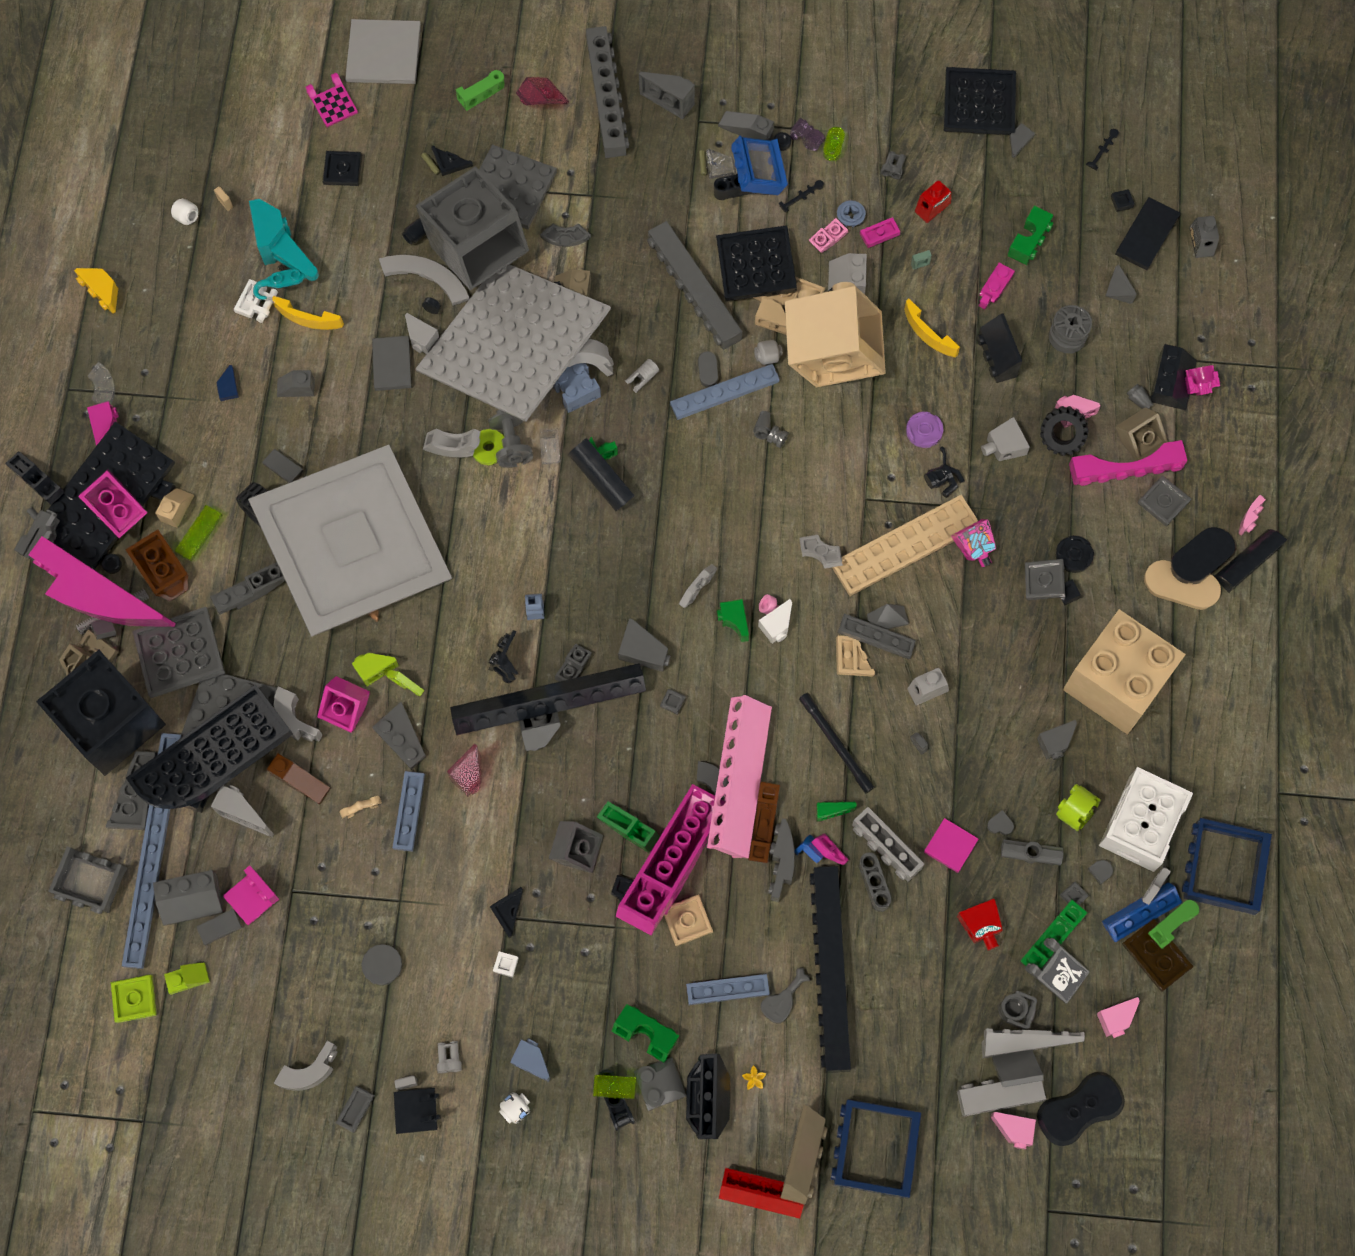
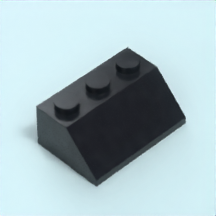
M1002 313L980 327L979 334L977 335V342L979 346L982 345L984 350V360L988 361L990 375L992 378L994 377L996 383L1017 378L1022 364V358L1005 315Z
M1164 344L1159 355L1150 399L1152 403L1186 411L1190 394L1187 392L1185 370L1194 369L1197 360L1185 349Z

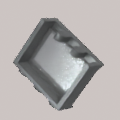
M67 846L48 892L54 894V899L63 902L66 899L72 900V905L80 908L87 905L91 907L90 911L101 915L103 911L110 913L109 910L124 873L128 868L103 858L94 857L85 852L76 851Z

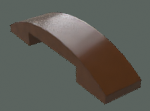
M766 782L760 783L749 861L768 862L780 785Z

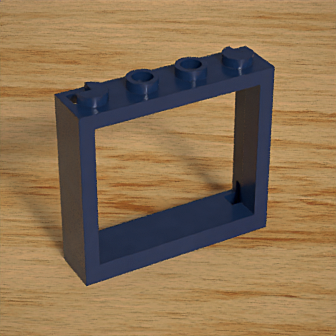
M1200 818L1196 824L1193 823L1191 835H1194L1193 842H1190L1188 847V854L1191 855L1190 861H1187L1185 866V873L1188 874L1187 880H1184L1182 884L1183 899L1256 915L1261 909L1272 834ZM1203 830L1258 842L1248 904L1193 892Z
M846 1100L845 1105H841L840 1111L843 1123L838 1125L837 1138H840L839 1146H835L834 1159H837L836 1168L832 1167L830 1180H834L833 1185L900 1198H910L921 1113ZM852 1108L910 1118L901 1189L842 1179Z

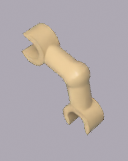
M374 796L368 800L357 801L352 806L340 810L342 819L346 816L351 818L355 812L368 807L376 808L382 802L379 796Z

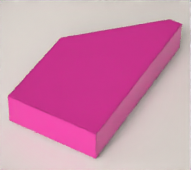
M826 834L816 837L811 842L825 858L841 865H845L849 861Z

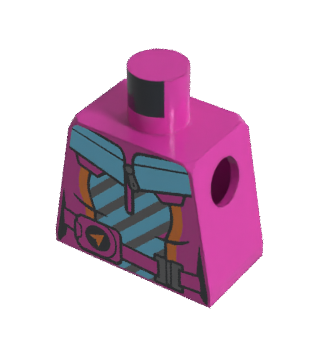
M981 519L951 535L967 560L973 561L978 559L981 567L992 563L988 553L995 550L996 545L988 519Z

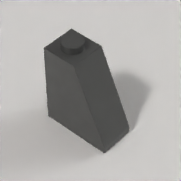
M629 619L618 653L619 660L633 664L640 663V666L663 672L664 667H668L671 655H668V648L633 619Z

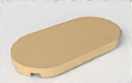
M1166 560L1152 563L1144 575V583L1152 595L1199 610L1213 606L1221 594L1220 584L1214 576H1208L1199 584H1185L1173 576L1171 562Z

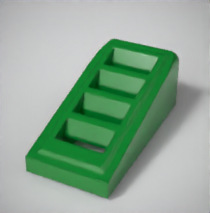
M818 802L816 805V822L856 810L857 803Z

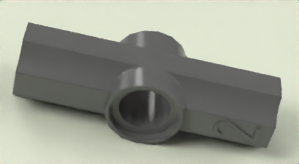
M1003 839L1001 857L1024 860L1027 863L1038 862L1061 866L1063 848L1040 845L1037 842L1026 843ZM1027 849H1034L1037 855L1034 857L1030 856Z

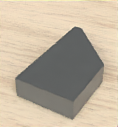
M1022 123L1015 129V133H1011L1009 137L1013 158L1035 135L1033 131Z

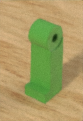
M494 70L488 77L465 90L462 86L456 89L457 100L468 111L504 88L503 73Z
M1186 900L1148 934L1161 948H1164L1175 938L1171 933L1178 926L1198 915L1199 906L1192 900Z

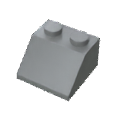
M848 253L829 261L828 291L837 283L851 282L865 294L867 254Z

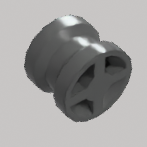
M775 425L768 435L767 442L774 443L776 447L781 448L789 432L781 431Z

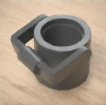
M1015 991V994H1010L1001 1001L998 1009L999 1015L1003 1021L1016 1027L1027 1029L1034 1019L1037 999L1020 991ZM1025 999H1028V1000L1031 1001L1029 1007H1028L1027 1001H1026ZM1025 1017L1026 1020H1025L1024 1025L1021 1024V1023H1018L1020 1020H1022V1019Z

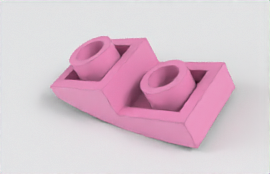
M835 218L824 229L821 228L809 239V242L822 253L842 239L848 233V229Z
M1261 495L1255 499L1242 519L1239 528L1241 536L1246 531L1250 533L1257 525L1255 524V521L1258 519L1257 515L1263 510L1262 504L1266 500Z

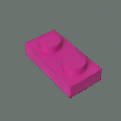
M892 217L860 230V235L867 248L899 236L900 230Z

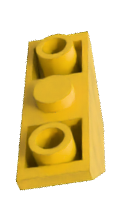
M76 268L74 271L78 276L76 278L77 282L82 287L86 286L88 288L87 292L93 298L97 297L100 300L98 303L104 310L108 309L112 314L115 313L118 287L114 280L103 269Z

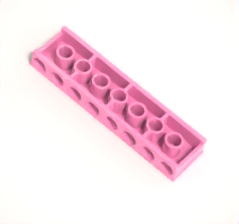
M746 695L733 697L730 701L707 848L732 855L733 858H749L772 709L771 706ZM737 702L742 703L738 711L735 710ZM736 720L738 727L733 730L732 724ZM733 739L735 746L730 749L729 743ZM730 758L732 764L727 768L726 762ZM727 777L729 783L724 787L723 781ZM724 796L726 803L721 806L720 800ZM721 815L723 822L718 825L717 819ZM718 834L720 841L715 845L714 838Z

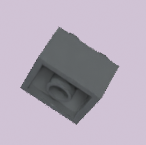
M560 821L549 859L567 867L592 873L603 835L577 822Z

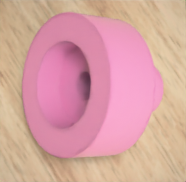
M768 594L759 603V611L766 615L779 607L777 599Z

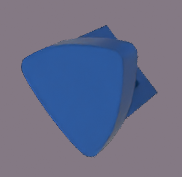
M809 835L794 850V853L798 855L803 850L814 862L818 863L824 856L811 843L814 837Z

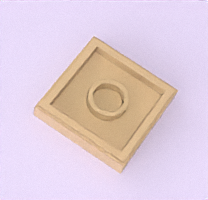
M699 894L674 903L668 914H664L676 947L713 933Z

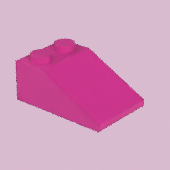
M106 470L78 496L118 538L148 513L109 470Z

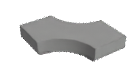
M819 535L799 538L802 557L816 558L822 563L824 569L843 566L839 546H830L823 543Z
M1162 867L1142 897L1143 902L1148 905L1151 903L1170 874V870Z

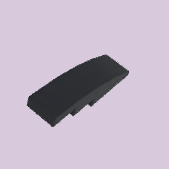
M18 451L5 463L50 505L65 493L61 487L54 483L21 452Z

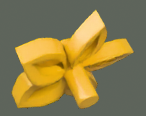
M753 1065L750 1071L751 1074L746 1073L742 1075L748 1081L747 1090L752 1089L754 1085L763 1089V1083L760 1080L766 1076V1073L760 1072L757 1074V1069Z

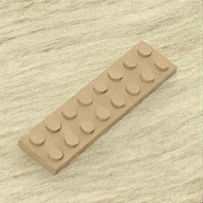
M959 495L841 557L843 566L832 568L848 595L852 596L954 542L951 537L952 534L978 520L963 496Z

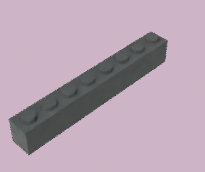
M665 221L649 230L647 239L649 246L656 250L659 261L665 263L668 274L670 276L673 275L678 289L684 291L687 302L689 304L692 303L696 315L703 319V324L708 332L711 331L715 343L725 350L741 341L742 330L668 222Z

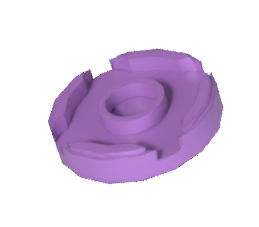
M918 412L907 423V437L915 446L921 448L932 447L941 440L943 423L939 417L932 415L930 412Z

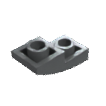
M575 644L566 656L564 664L555 675V680L560 682L579 677L592 652Z

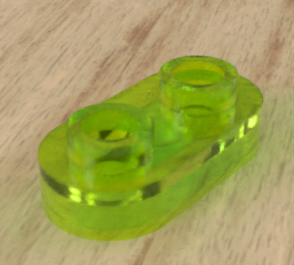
M832 127L828 130L823 147V156L829 161H835L840 157L845 139V132L842 128Z

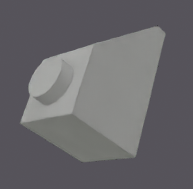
M406 313L405 318L413 349L419 353L427 354L440 338L438 330Z

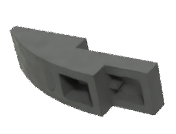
M277 562L244 577L245 581L210 596L218 614L221 615L235 607L238 610L266 595L284 582L285 579Z
M783 818L781 824L777 823L774 835L778 837L776 843L772 842L770 854H773L772 860L780 862L779 864L775 863L773 875H776L775 883H770L768 894L772 895L771 901L779 902L783 883L791 885L794 871L793 839L786 819Z

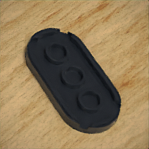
M1217 527L1203 530L1174 554L1171 560L1173 576L1185 584L1201 583L1231 558L1235 551L1233 537L1227 531Z

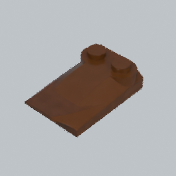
M158 529L125 549L155 596L170 602L189 590V575Z

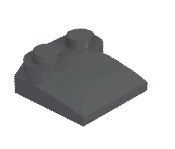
M672 1057L666 1059L664 1063L660 1061L634 1071L648 1111L687 1097Z

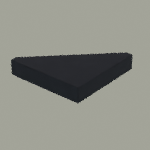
M431 146L442 176L473 166L471 160H465L456 154Z
M522 887L490 906L509 938L513 934L523 893Z

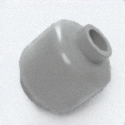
M775 340L761 341L754 348L755 359L762 365L777 363L783 354L781 345H778Z

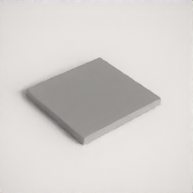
M351 19L346 82L416 84L421 22Z

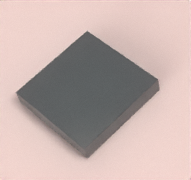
M1162 475L1137 503L1167 527L1191 501V498Z
M1063 559L1025 563L1027 601L1066 597Z
M1033 1050L992 1057V1062L1002 1087L1043 1081V1073Z

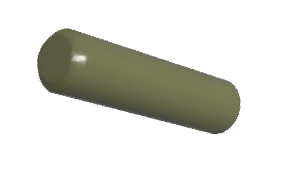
M700 150L701 175L705 176L707 174L705 151Z
M422 153L421 157L436 175L439 174L440 170L427 153Z

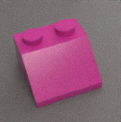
M335 676L325 685L317 717L352 733L366 708L370 691Z

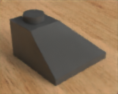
M557 712L519 721L526 751H536L548 744L560 727Z

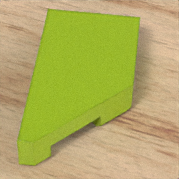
M393 670L387 672V678L404 689L408 688L417 696H421L424 692L422 688L402 673Z

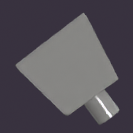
M1014 417L990 431L987 437L988 443L981 446L984 456L994 453L998 461L1025 456L1030 448Z
M936 668L916 677L907 690L917 706L949 692V687L940 668Z

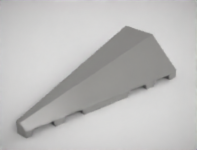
M985 1029L984 1040L982 1041V1059L1084 1042L1085 1035L1084 1032L1068 1033L1063 1031L1061 1033H1052L1051 1031L1003 1029V1031H993V1029Z

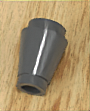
M1136 384L1126 393L1129 396L1128 399L1141 409H1149L1153 405L1143 386L1140 387L1139 384Z
M768 411L760 412L753 429L754 435L758 439H767L771 431V414Z

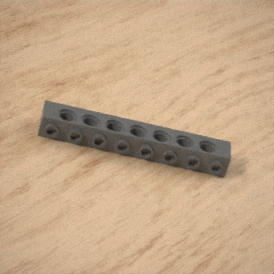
M606 26L587 28L586 39L605 158L626 156V148H629L628 137L624 138V133H627L626 124L621 120V118H624L623 107H619V103H622L621 93L617 92L616 89L619 88L618 77H614L617 69L616 63L612 62V58H614L613 47L610 48L609 46L612 43L611 33H607Z

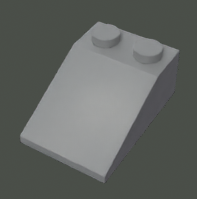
M232 785L220 787L211 805L219 816L273 838L274 833L243 797L244 794L239 792L240 789Z

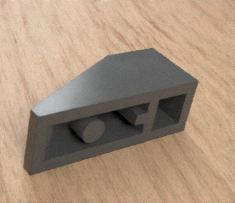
M726 111L718 127L741 135L744 138L769 141L773 135L774 121L756 114Z

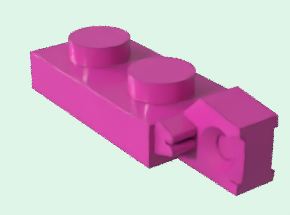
M998 263L981 290L980 296H982V299L980 300L979 307L986 309L990 301L994 303L998 300L1014 275V270Z

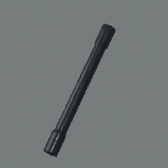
M803 694L799 698L800 702L823 731L855 777L863 792L867 794L875 788L874 785L860 769L829 725L810 694Z

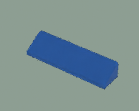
M1166 883L1161 886L1149 905L1140 898L1104 919L1102 923L1113 941L1117 942L1146 925L1152 919H1156L1178 906L1182 901L1176 887Z

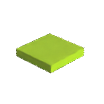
M152 975L111 982L115 1023L157 1016Z

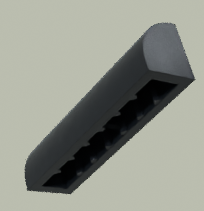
M587 438L568 453L615 511L619 510L634 497V494Z
M1267 529L1215 574L1214 577L1230 593L1285 544L1287 539L1279 532Z

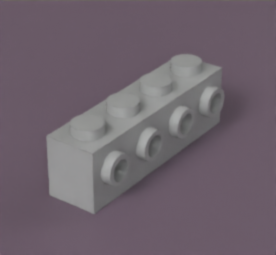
M869 807L854 819L852 824L854 827L853 831L859 837L863 836L868 841L867 845L874 852L877 850L882 855V861L888 866L891 865L901 880L905 879L909 882L922 870L924 863Z

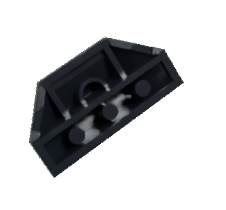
M701 1054L687 1076L686 1120L696 1133V1137L700 1140L718 1139L730 1120V1075L720 1054Z

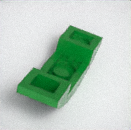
M1071 900L1020 962L1025 966L1028 963L1035 964L1041 969L1054 953L1043 944L1046 938H1053L1061 945L1088 912Z

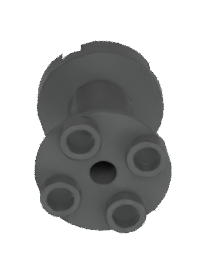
M498 410L496 415L488 419L489 426L493 429H503L505 436L502 439L503 449L496 453L497 463H499L500 467L504 468L517 467V463L523 462V465L527 464L533 459L532 447L521 444L520 437L515 434L514 427L520 425L523 420L502 410Z

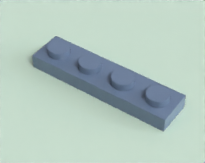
M407 771L404 773L393 850L413 852L425 780L424 773Z
M767 974L686 984L689 1005L770 995Z

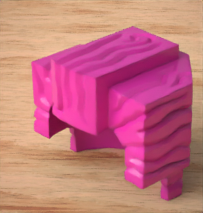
M1213 365L1185 370L1188 394L1196 393V396L1213 393V387L1220 386L1218 371H1214Z

